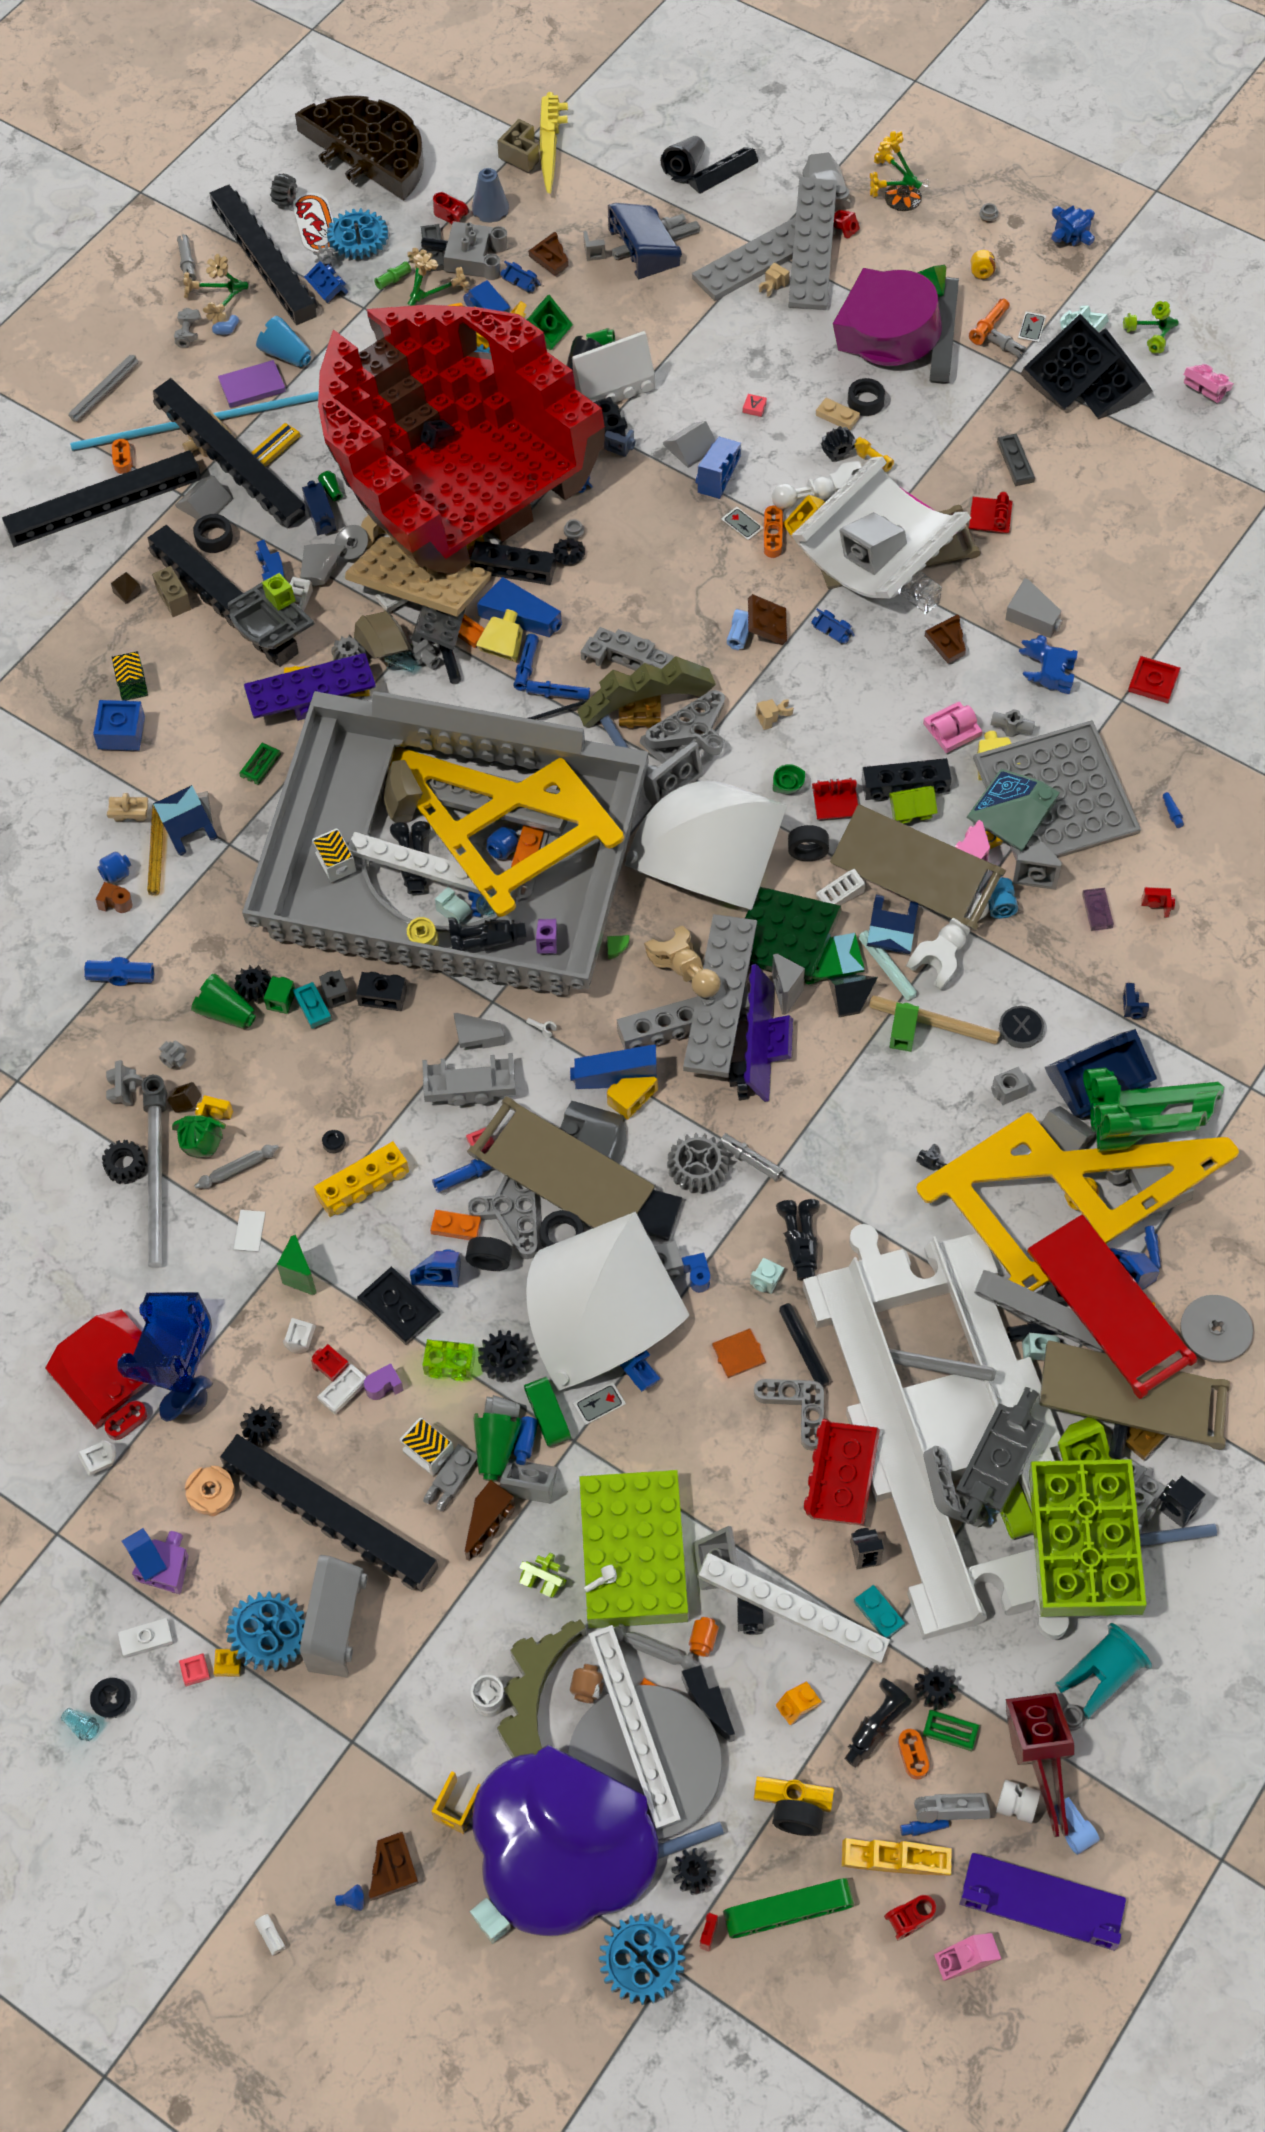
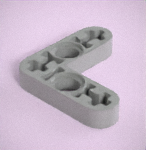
M761 1379L757 1381L754 1386V1397L758 1402L763 1404L802 1405L801 1444L810 1451L817 1449V1428L821 1425L824 1416L823 1386L819 1382L806 1380ZM762 1387H767V1391H769L766 1396L762 1395ZM775 1387H779L778 1397H775ZM786 1387H791L796 1393L793 1397L788 1398L782 1394V1390ZM810 1389H815L817 1393L815 1395V1404H810ZM811 1410L816 1411L819 1414V1418L816 1421H810L806 1418V1413ZM810 1428H815L814 1437L816 1439L814 1443H810L808 1439Z
M933 1446L924 1452L923 1457L934 1503L943 1515L970 1524V1520L966 1522L960 1518L970 1498L955 1492L946 1454L939 1446ZM985 1506L982 1507L975 1524L970 1525L977 1527L988 1521L989 1515Z

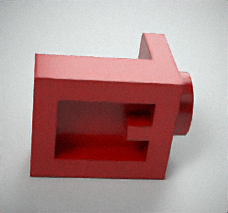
M838 210L834 213L833 227L842 229L845 238H850L860 229L855 212Z
M1144 887L1141 906H1148L1150 908L1164 907V918H1169L1170 911L1175 909V897H1171V888Z
M329 1344L323 1349L319 1348L313 1354L311 1360L312 1368L316 1372L318 1370L322 1372L332 1382L349 1366V1362Z

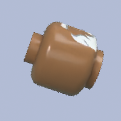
M584 1664L583 1668L574 1670L570 1685V1692L574 1695V1700L594 1704V1700H599L602 1697L605 1681L602 1673L598 1672L599 1667Z

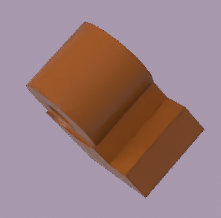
M107 882L103 883L95 899L98 910L105 912L108 907H111L119 913H126L130 911L133 905L130 892L127 889Z

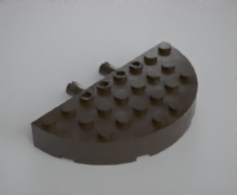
M338 96L325 99L324 103L318 105L315 103L310 104L295 113L297 131L326 149L319 154V160L324 165L338 157L352 166V168L345 172V176L349 181L354 182L359 176L364 174L403 200L410 195L419 183L424 168L421 135L419 129L414 125L412 118L397 106L380 99L378 102L369 100L367 96Z

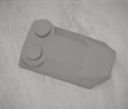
M826 152L809 155L802 172L803 177L837 180L835 211L850 209L849 189L845 185L839 165L831 154Z
M696 738L659 767L656 765L647 767L643 787L645 796L652 807L670 792L684 785L694 783L703 775Z

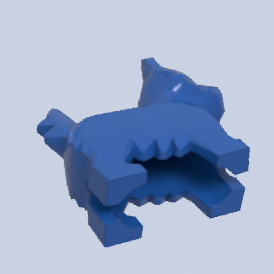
M1038 635L1036 639H1031L1030 641L1022 640L1021 643L1026 648L1019 649V652L1040 661L1042 664L1040 672H1023L1028 681L1040 682L1049 690H1058L1062 693L1070 694L1074 674L1066 675L1064 672L1065 669L1073 670L1078 651H1069L1064 648L1047 645L1046 636Z

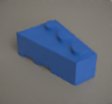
M719 436L712 443L711 448L698 465V474L695 483L698 484V493L717 499L721 498L741 457V442Z

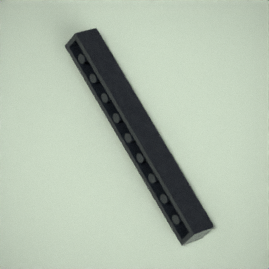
M230 184L209 192L213 209L297 326L317 317V303L315 299L309 296L306 286L301 285L298 275L291 271L288 261L283 260L280 250L275 249L272 239L266 236L263 226L258 225L255 215L253 213L250 214L247 204L241 201L237 190L234 191Z
M169 378L153 390V403L156 408L162 409L171 422H175L185 435H189L197 447H202L211 460H215L225 473H229L236 484L242 485L251 498L258 500L261 507L265 511H269L279 524H283L288 529L305 516V504L172 378Z
M191 450L9 514L2 517V521L13 547H17L200 481L202 478L199 466Z
M168 525L163 526L147 537L150 553L154 557H158L166 568L171 566L179 580L183 579L191 591H196L205 603H209L218 615H223L228 624L233 627L234 625L229 615L228 602L240 596L243 592ZM291 638L275 649L263 648L252 643L257 650L265 653L270 662H275L279 667L299 654L297 641L294 638Z
M236 1434L221 1454L222 1468L230 1475L234 1476L237 1474L242 1477V1481L251 1488L258 1487L266 1498L271 1501L274 1499L282 1503L281 1506L290 1513L297 1512L308 1525L313 1526L316 1524L322 1528L321 1532L331 1539L336 1537L342 1541L341 1544L349 1551L353 1552L355 1549L361 1553V1557L370 1564L375 1562L382 1567L381 1570L388 1576L394 1577L395 1575L402 1579V1584L411 1590L416 1588L422 1592L437 1571L438 1563L435 1558L239 1434Z

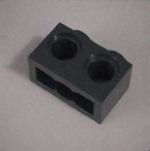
M611 397L595 401L594 403L602 408L605 433L608 430L625 437V429L628 426L626 419L620 415L617 403L614 404Z

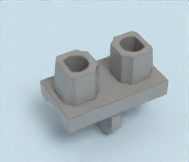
M122 1060L115 1061V1068L106 1071L107 1081L111 1085L115 1084V1088L106 1091V1098L112 1104L121 1102L126 1107L133 1105L132 1092H136V1087L142 1085L143 1078L136 1074V1070L124 1066Z

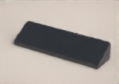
M743 147L695 173L687 180V183L698 193H703L758 163L756 151L753 148Z

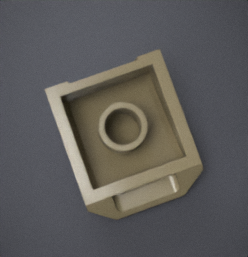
M386 610L371 615H362L355 623L354 638L374 659L412 650L402 628Z
M393 761L384 784L385 806L393 822H411L423 792L406 761Z

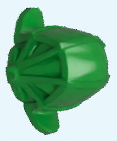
M185 1116L172 1124V1130L177 1131L179 1148L190 1157H210L214 1155L221 1139H223L221 1128L225 1129L226 1127L225 1123L204 1116Z

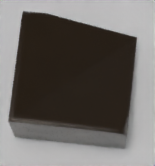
M127 572L111 583L113 593L126 604L142 593L138 581Z
M194 1082L175 1087L167 1101L174 1112L179 1113L194 1108L201 1097V1093Z

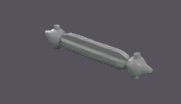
M264 1145L261 1150L252 1151L214 1170L209 1176H201L199 1182L194 1186L196 1189H208L212 1186V1183H220L260 1163L264 1157L271 1158L279 1147L278 1145Z
M623 1624L613 1628L618 1642L624 1641L631 1648L673 1665L681 1664L683 1670L700 1665L696 1662L692 1652L684 1656L677 1649L635 1632H626Z

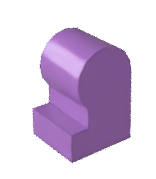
M538 919L536 933L537 953H557V919Z
M391 1363L369 1374L364 1380L366 1394L372 1400L383 1398L390 1390H393L395 1395L404 1391L402 1382Z

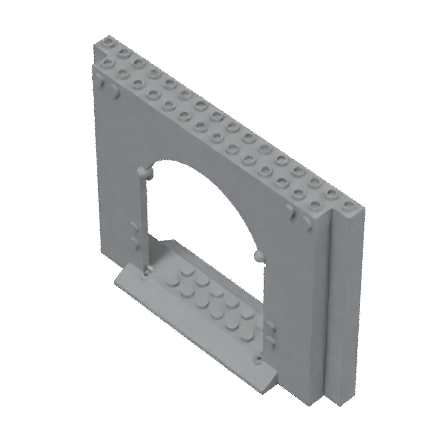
M314 691L242 912L245 923L252 927H267L270 938L279 942L285 940L300 946H315L320 950L331 949L341 954L352 953L362 958L373 957L383 962L394 961L404 966H420L425 970L435 969L446 974L456 973L471 979L477 977L492 983L503 982L512 987L523 986L533 991H549L554 995H569L570 987L589 989L649 764L648 752L587 741L584 737V729L378 691H373L372 702ZM407 745L420 747L424 750H437L445 754H458L466 758H480L488 762L497 761L506 765H519L527 769H542L558 758H563L621 829L625 837L622 843L610 849L606 848L599 839H595L535 876L531 881H527L519 886L516 891L517 897L514 899L516 908L509 914L499 917L495 913L479 921L460 925L474 926L485 923V920L490 921V919L509 920L510 924L511 920H514L515 923L525 922V938H517V942L498 945L490 949L485 948L481 950L479 946L465 951L452 949L449 926L434 925L439 936L438 946L410 941L407 936V927L413 919L394 910L375 891L367 874L371 866L369 860H365L363 865V858L353 856L356 872L330 883L315 852L317 849L312 839L337 828L348 847L354 832L369 836L395 748ZM568 821L561 834L545 830L540 849L577 827L578 824ZM526 886L525 894L522 895V888ZM538 919H557V953H537L536 933ZM479 935V936H473V937H468V938H464V939L477 938V937H480L481 935Z

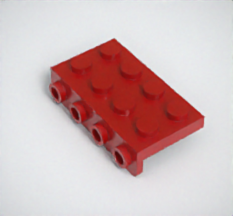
M822 1419L821 1425L817 1428V1449H814L812 1455L814 1463L813 1472L808 1477L809 1494L804 1500V1511H806L807 1516L814 1520L864 1526L880 1434L878 1427L835 1423L828 1419Z

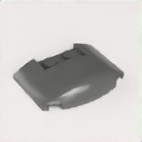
M262 582L228 602L229 615L235 628L246 639L263 648L275 649L315 624L295 603L278 611L266 598Z
M571 1101L564 1113L560 1129L616 1163H621L626 1146L624 1116Z

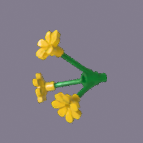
M892 131L890 132V137L886 136L880 142L878 147L879 153L875 154L874 162L876 164H883L887 161L895 166L904 177L902 181L887 182L886 180H879L877 172L870 173V187H872L870 189V196L873 195V198L878 196L879 188L908 185L919 189L922 185V182L917 180V177L908 167L900 151L899 143L904 141L902 131L898 133ZM892 150L894 153H897L905 170L895 161V158L892 156Z

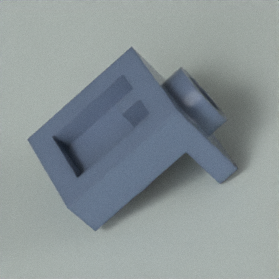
M629 430L625 437L618 433L606 431L604 439L605 450L626 457L628 452L634 449L636 439H634L633 430Z

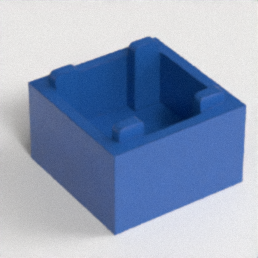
M99 700L93 732L98 749L140 751L145 721L141 701Z

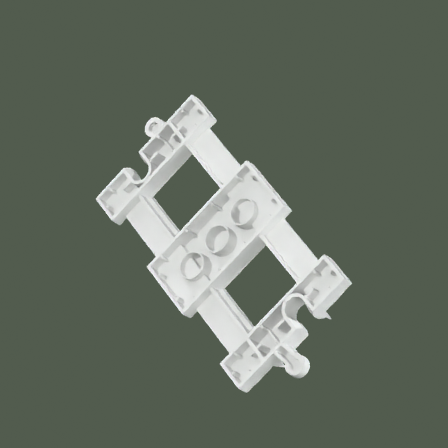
M859 1224L851 1230L849 1239L850 1247L858 1254L859 1261L854 1257L849 1267L803 1279V1290L816 1328L833 1324L860 1403L847 1407L846 1416L849 1424L878 1427L880 1429L871 1489L876 1502L893 1498L922 1583L908 1587L907 1595L922 1639L926 1640L979 1625L987 1618L986 1612L974 1589L976 1585L985 1582L995 1585L1000 1591V1602L1006 1615L1010 1616L1033 1609L1039 1616L1037 1626L1041 1635L1051 1640L1063 1637L1068 1629L1069 1618L1068 1616L1040 1617L1035 1549L966 1568L949 1518L940 1513L934 1503L923 1457L926 1450L933 1446H939L946 1454L952 1481L961 1479L998 1404L1000 1403L1007 1407L1017 1405L1025 1387L1031 1388L1030 1392L1035 1390L1039 1393L1030 1413L1034 1419L1043 1422L1045 1426L1019 1477V1482L1031 1513L1029 1484L1031 1461H1055L1052 1454L1060 1452L1058 1441L1061 1436L1050 1408L1039 1405L1041 1383L1031 1357L1021 1360L1016 1359L996 1304L974 1293L983 1270L998 1275L990 1249L978 1233L940 1243L933 1236L932 1241L925 1246L924 1252L935 1275L928 1279H922L915 1276L910 1270L911 1262L907 1251L901 1249L880 1255L877 1247L878 1233L871 1225ZM950 1293L975 1363L994 1368L996 1370L995 1379L987 1381L953 1374L902 1388L876 1313Z

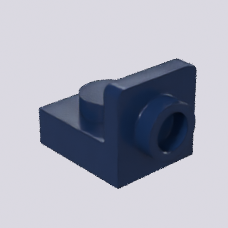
M1125 983L1123 990L1124 1017H1131L1132 1019L1145 1018L1149 1011V1003L1139 1002V992H1135V983Z

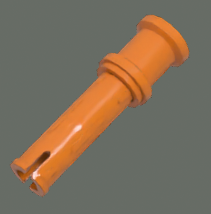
M1000 299L985 319L979 320L977 327L969 332V339L974 344H983L985 337L992 333L991 330H993L995 323L1010 307L1008 300Z

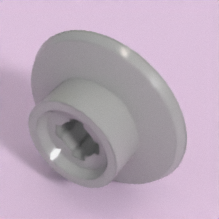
M349 525L337 534L335 544L344 545L346 548L345 554L340 553L339 556L344 559H354L365 551L368 544V535L361 526Z

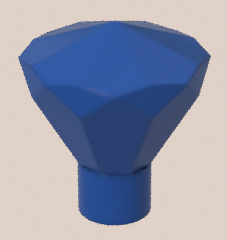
M357 1884L345 1894L336 1895V1905H345L356 1911H362L364 1907V1894L361 1886Z

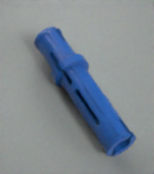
M528 634L526 636L520 663L516 666L517 674L513 685L515 689L520 691L526 689L528 678L532 674V663L539 642V637L535 634Z
M528 680L526 693L541 694L548 698L550 696L586 700L590 697V688L553 684L551 681H546L545 683Z
M473 1159L470 1164L432 1179L434 1188L437 1187L436 1192L440 1193L474 1176L480 1177L483 1172L492 1169V1167L480 1160Z

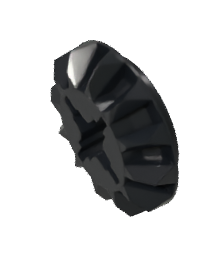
M567 536L565 540L559 539V542L554 544L553 553H555V559L559 563L573 565L583 559L585 548L583 543L579 542L577 538L569 539ZM568 547L571 548L570 555L567 552Z
M113 1677L103 1679L92 1689L90 1695L91 1707L96 1714L105 1719L110 1717L117 1718L122 1712H126V1708L131 1703V1691L128 1685L121 1679ZM104 1692L110 1695L117 1693L115 1699L118 1704L116 1705L112 1702L105 1704L107 1699Z

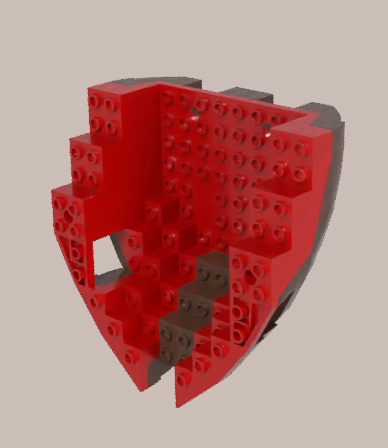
M428 304L367 309L369 323L377 341L360 352L355 345L337 331H332L319 373L318 409L325 443L332 457L338 463L346 485L353 490L364 510L419 567L426 566L437 572L455 574L470 564L467 545L489 531L503 542L534 522L530 503L548 491L552 490L564 500L581 491L596 463L600 450L604 446L605 426L602 408L576 390L573 370L547 352L544 332L519 314L479 307ZM476 332L488 340L490 353L474 352L477 350ZM445 420L455 428L454 436L438 439L436 448L431 449L421 441L424 422Z

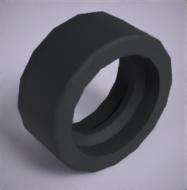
M862 378L850 385L847 404L850 409L859 412L860 416L875 415L884 407L885 389L879 381L871 378ZM868 392L874 394L877 399L871 402H862L855 396L859 393Z
M208 514L202 516L194 524L193 534L195 542L202 551L218 553L227 549L233 541L231 524L222 515ZM211 528H220L225 531L223 535L215 539H206L201 536L203 532Z
M799 826L788 834V853L791 857L800 861L820 860L829 853V834L819 826ZM813 842V843H815V844H801V843Z
M564 1210L554 1211L547 1215L541 1222L539 1230L543 1248L555 1244L549 1239L548 1232L556 1224H569L574 1227L576 1235L583 1233L584 1228L579 1217L570 1211Z
M475 1237L468 1242L465 1259L467 1263L478 1269L502 1271L510 1265L512 1248L507 1242L497 1238Z
M780 1800L776 1802L772 1824L787 1833L800 1836H816L821 1832L824 1812L821 1808L807 1802Z

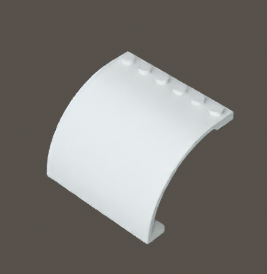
M882 456L872 457L791 536L820 569L844 587L863 596L891 599L899 593L898 590L903 585L908 584L912 580V576L916 572L921 571L926 566L925 563L929 559L939 554V549L942 546L950 543L953 536L966 527V523L971 517L968 512H955L953 515L943 514L913 499L882 469L887 463ZM873 512L886 517L895 525H900L906 532L907 544L876 575L844 557L839 531L842 527Z

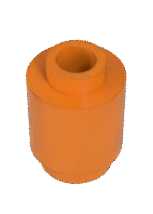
M701 1617L700 1620H695L689 1640L690 1652L698 1656L708 1657L709 1653L713 1651L719 1629L715 1624V1620L708 1617Z

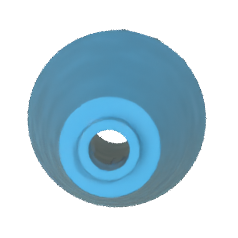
M274 316L265 324L267 327L264 333L261 331L256 341V347L260 351L298 367L306 366L310 362L311 351L282 318Z

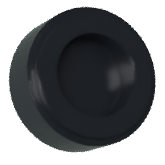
M329 1130L322 1137L323 1148L328 1153H339L345 1147V1137L338 1130Z

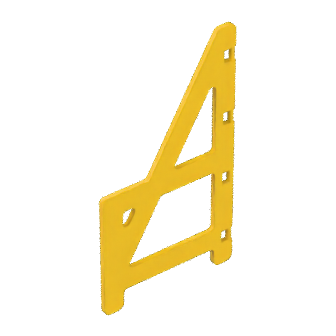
M401 747L395 748L391 764L393 761H406L423 792L416 807L499 917L509 914L516 908V903L510 895L513 890L586 844L599 839L606 848L610 849L624 841L625 837L621 829L563 758H558L523 781L516 783ZM433 779L489 796L493 799L462 819L455 821L426 784V781ZM555 785L559 788L560 792L552 794L545 790ZM520 806L578 824L577 827L500 875L493 873L469 841V837ZM433 807L435 812L429 815L426 809ZM463 847L466 852L459 855L456 850ZM493 888L497 894L490 897L487 891Z
M1025 1113L919 1182L916 1189L918 1195L926 1203H932L943 1195L949 1196L1011 1277L1008 1280L1025 1287L1023 1282L1033 1276L1037 1282L1027 1289L1035 1291L1050 1282V1280L1035 1261L1032 1262L1028 1259L972 1188V1184L1050 1176L1107 1244L1160 1207L1162 1208L1207 1178L1219 1168L1221 1169L1236 1159L1239 1149L1230 1138L1218 1137L1132 1145L1126 1150L1098 1152L1097 1148L1062 1151L1031 1113ZM1022 1144L1031 1150V1153L1027 1155L1014 1156L1011 1154L1012 1150ZM1211 1159L1215 1164L1204 1170L1201 1165ZM1171 1166L1174 1169L1113 1210L1106 1206L1083 1177L1085 1173ZM1150 1198L1157 1202L1148 1209H1145L1142 1205Z

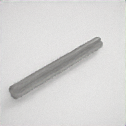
M697 221L667 231L674 241L698 233L700 225ZM626 245L613 248L612 255L617 260L629 256L630 251Z
M129 355L69 412L71 420L74 422L79 421L138 364L136 356Z
M889 1349L894 1364L987 1381L995 1379L996 1370L992 1367Z

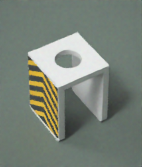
M337 828L312 839L317 849L315 852L330 883L356 872L354 858Z
M419 1418L400 1438L401 1443L405 1445L403 1453L433 1477L445 1465L454 1451L452 1442L422 1418Z

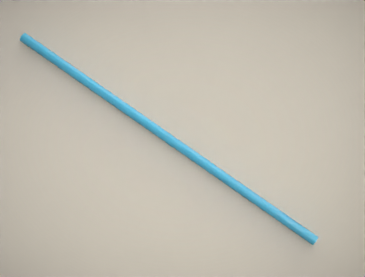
M319 391L213 414L219 420L314 401L318 400ZM168 422L70 443L73 451L112 443L117 439L126 440L179 429L180 427L175 422Z

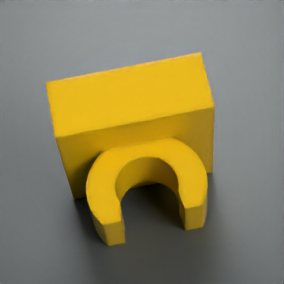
M215 1649L213 1673L215 1677H240L241 1658L236 1659L238 1650Z

